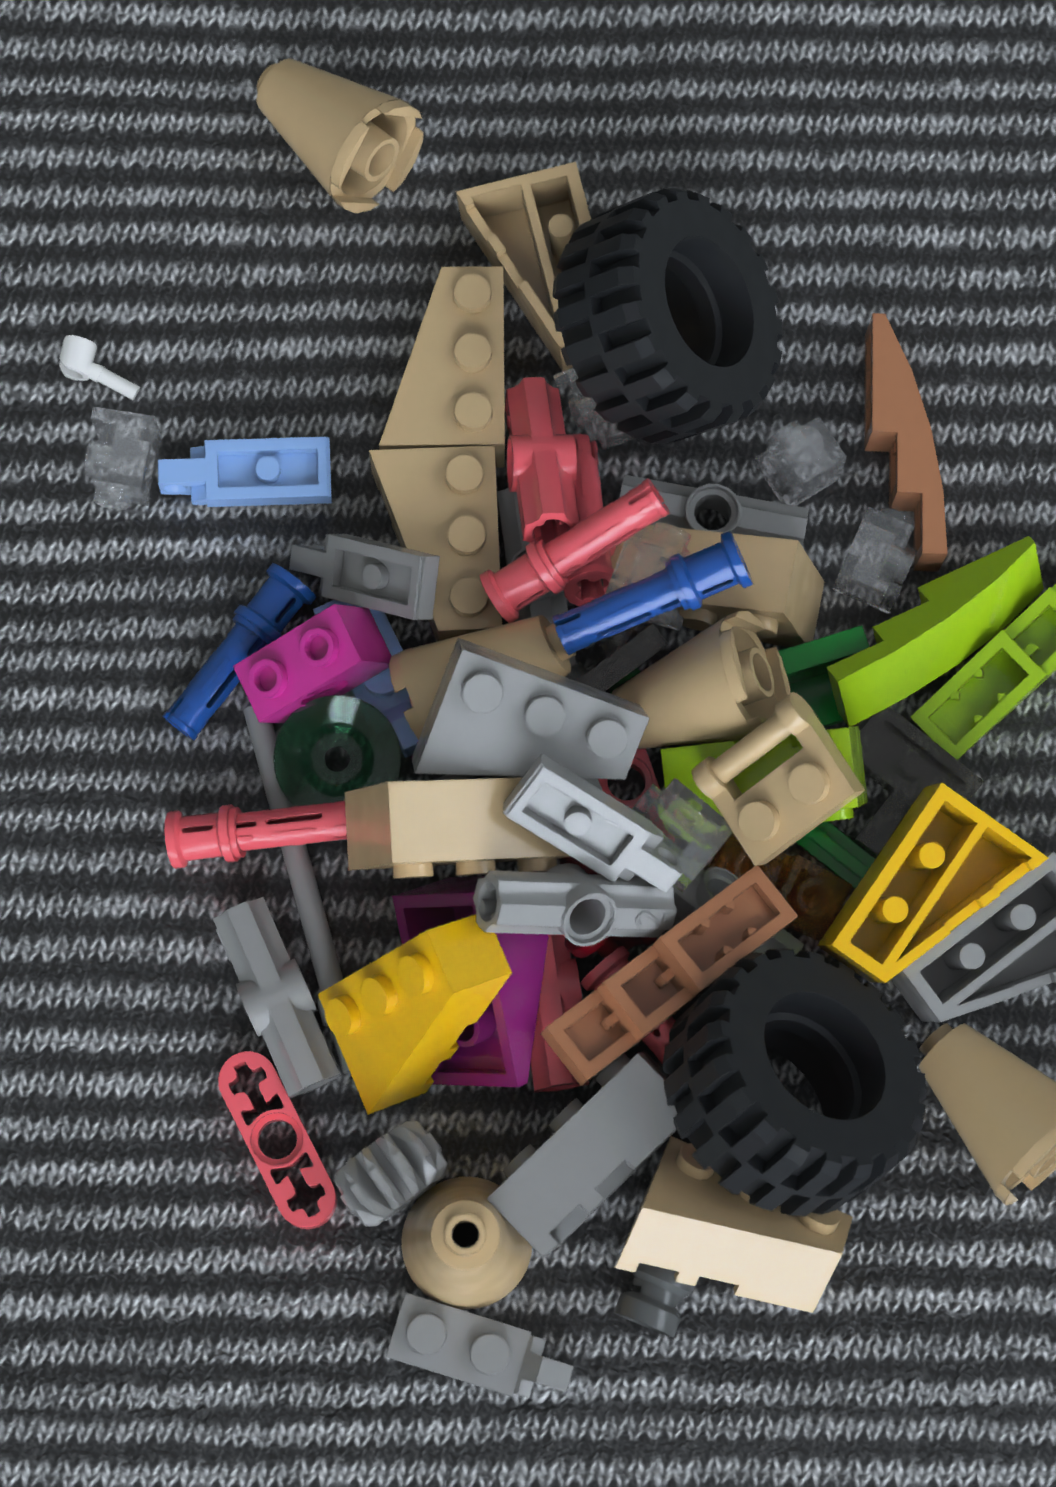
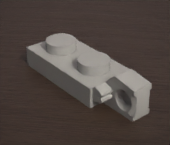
M326 534L325 545L301 546L292 544L289 569L321 577L320 591H322V597L411 620H432L440 556L349 534Z
M543 753L540 754L504 801L503 813L506 817L612 882H615L618 877L630 881L636 874L667 893L682 875L680 866L681 855L661 842L664 838V833L652 824L651 820Z
M406 1292L385 1356L511 1397L513 1394L529 1398L533 1383L567 1392L574 1369L572 1365L542 1356L546 1340L532 1336L531 1331Z

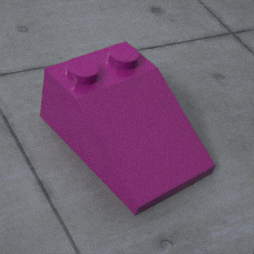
M485 876L450 877L392 896L402 944L426 930L475 915L476 907L473 897L478 878H484ZM495 933L512 974L479 1020L466 1026L456 1040L459 1048L450 1059L442 1061L431 1075V1078L434 1080L432 1085L520 1087L528 1083L549 938L548 934Z

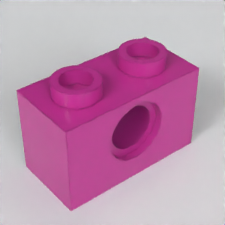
M333 604L238 662L233 668L259 722L295 724L389 668L391 654L368 608Z

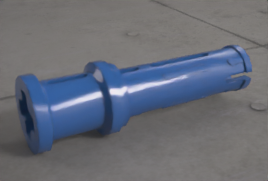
M727 531L721 534V541L689 556L683 557L679 553L670 556V560L665 562L666 568L653 573L649 577L635 583H630L575 609L573 608L552 616L556 632L567 654H574L576 651L590 646V644L607 637L609 638L680 606H683L684 610L691 608L694 611L702 607L703 599L739 584L744 589L754 585L732 532Z
M272 563L266 572L269 578L247 606L239 605L234 611L235 616L232 620L235 625L227 634V637L212 653L179 698L162 716L174 728L193 741L196 740L208 720L240 682L233 666L281 637V632L303 604L311 605L316 599V595L303 582L275 563Z

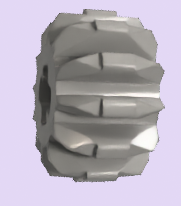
M406 1121L362 1149L360 1153L348 1160L337 1171L334 1182L341 1193L340 1198L351 1214H355L364 1226H377L420 1198L421 1195L445 1177L448 1163L441 1153L442 1148L433 1135L427 1133L418 1121Z

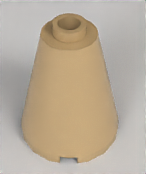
M284 59L272 64L261 74L257 83L258 108L338 205L355 214L370 211L379 205L372 198L384 186L394 192L403 183L415 164L423 143L424 132L416 127V118L422 119L420 111L402 99L294 59Z
M737 611L725 616L613 690L612 695L641 705L649 717L638 749L740 741L776 713L775 705L791 693L790 685L777 647L764 649L756 635L757 632L766 630L757 617L749 611Z
M539 615L405 649L391 656L389 671L395 693L404 688L408 691L412 708L403 713L419 740L457 638L564 677L571 672L569 658L575 656L576 652L568 655L556 632L555 624H551L546 617Z
M946 1023L936 1029L920 1047V1051L925 1057L921 1061L919 1069L922 1073H925L926 1081L995 1195L1004 1205H1011L1018 1201L1011 1193V1189L1023 1182L1032 1191L1056 1170V1081L966 1023L954 1029Z
M477 1177L448 1179L436 1184L421 1195L409 1211L404 1223L401 1239L404 1263L413 1282L432 1300L463 1310L482 1308L496 1303L507 1296L523 1278L530 1262L532 1246L487 1200L500 1185ZM473 1224L479 1231V1238L476 1244L469 1248L457 1246L452 1239V1232L457 1226Z

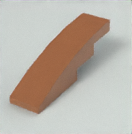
M873 313L865 334V451L889 452V511H914V571H939L948 552L944 492L932 429L912 369L886 315Z
M754 866L659 937L651 947L602 982L595 991L549 1024L540 1034L579 1085L582 1086L699 996L729 967H733L741 958L752 954L794 921L798 915L761 868Z

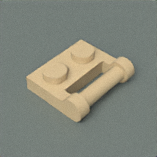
M794 692L775 705L776 713L718 758L715 759L708 756L696 765L691 772L697 787L703 794L713 800L754 866L767 864L865 791L812 708L800 695ZM789 735H795L803 749L742 794L733 778Z

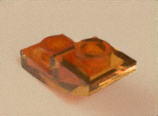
M729 827L709 868H724L733 873L737 878H740L752 869L754 864ZM782 852L767 864L759 865L798 915L786 927L820 941L837 917L852 884L798 854L789 856Z

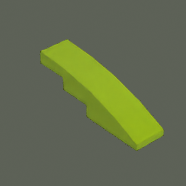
M1027 536L918 587L921 605L873 626L876 640L875 645L826 667L838 714L848 727L907 698L960 664L1004 629L1044 590L1035 541L1030 536Z
M1056 584L1052 588L1049 587L1005 630L1002 629L911 716L912 720L954 763L1056 671Z

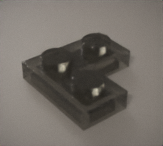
M888 707L872 716L860 731L865 774L891 795L854 841L873 857L877 858L924 787L942 782L969 801L984 781L893 708Z

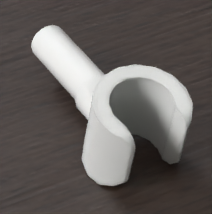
M67 335L64 338L59 356V366L67 378L77 381L91 379L96 383L100 382L131 400L135 399L140 389L138 385L111 372L102 365L93 363L97 350V345L94 342L74 335Z

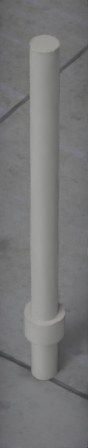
M248 706L243 709L269 807L270 809L295 806L273 723L259 722L252 706ZM307 845L281 847L320 992L341 981L343 975ZM318 998L316 1003L323 1026H328L325 1019V1011ZM331 1031L342 1073H350L336 1037Z

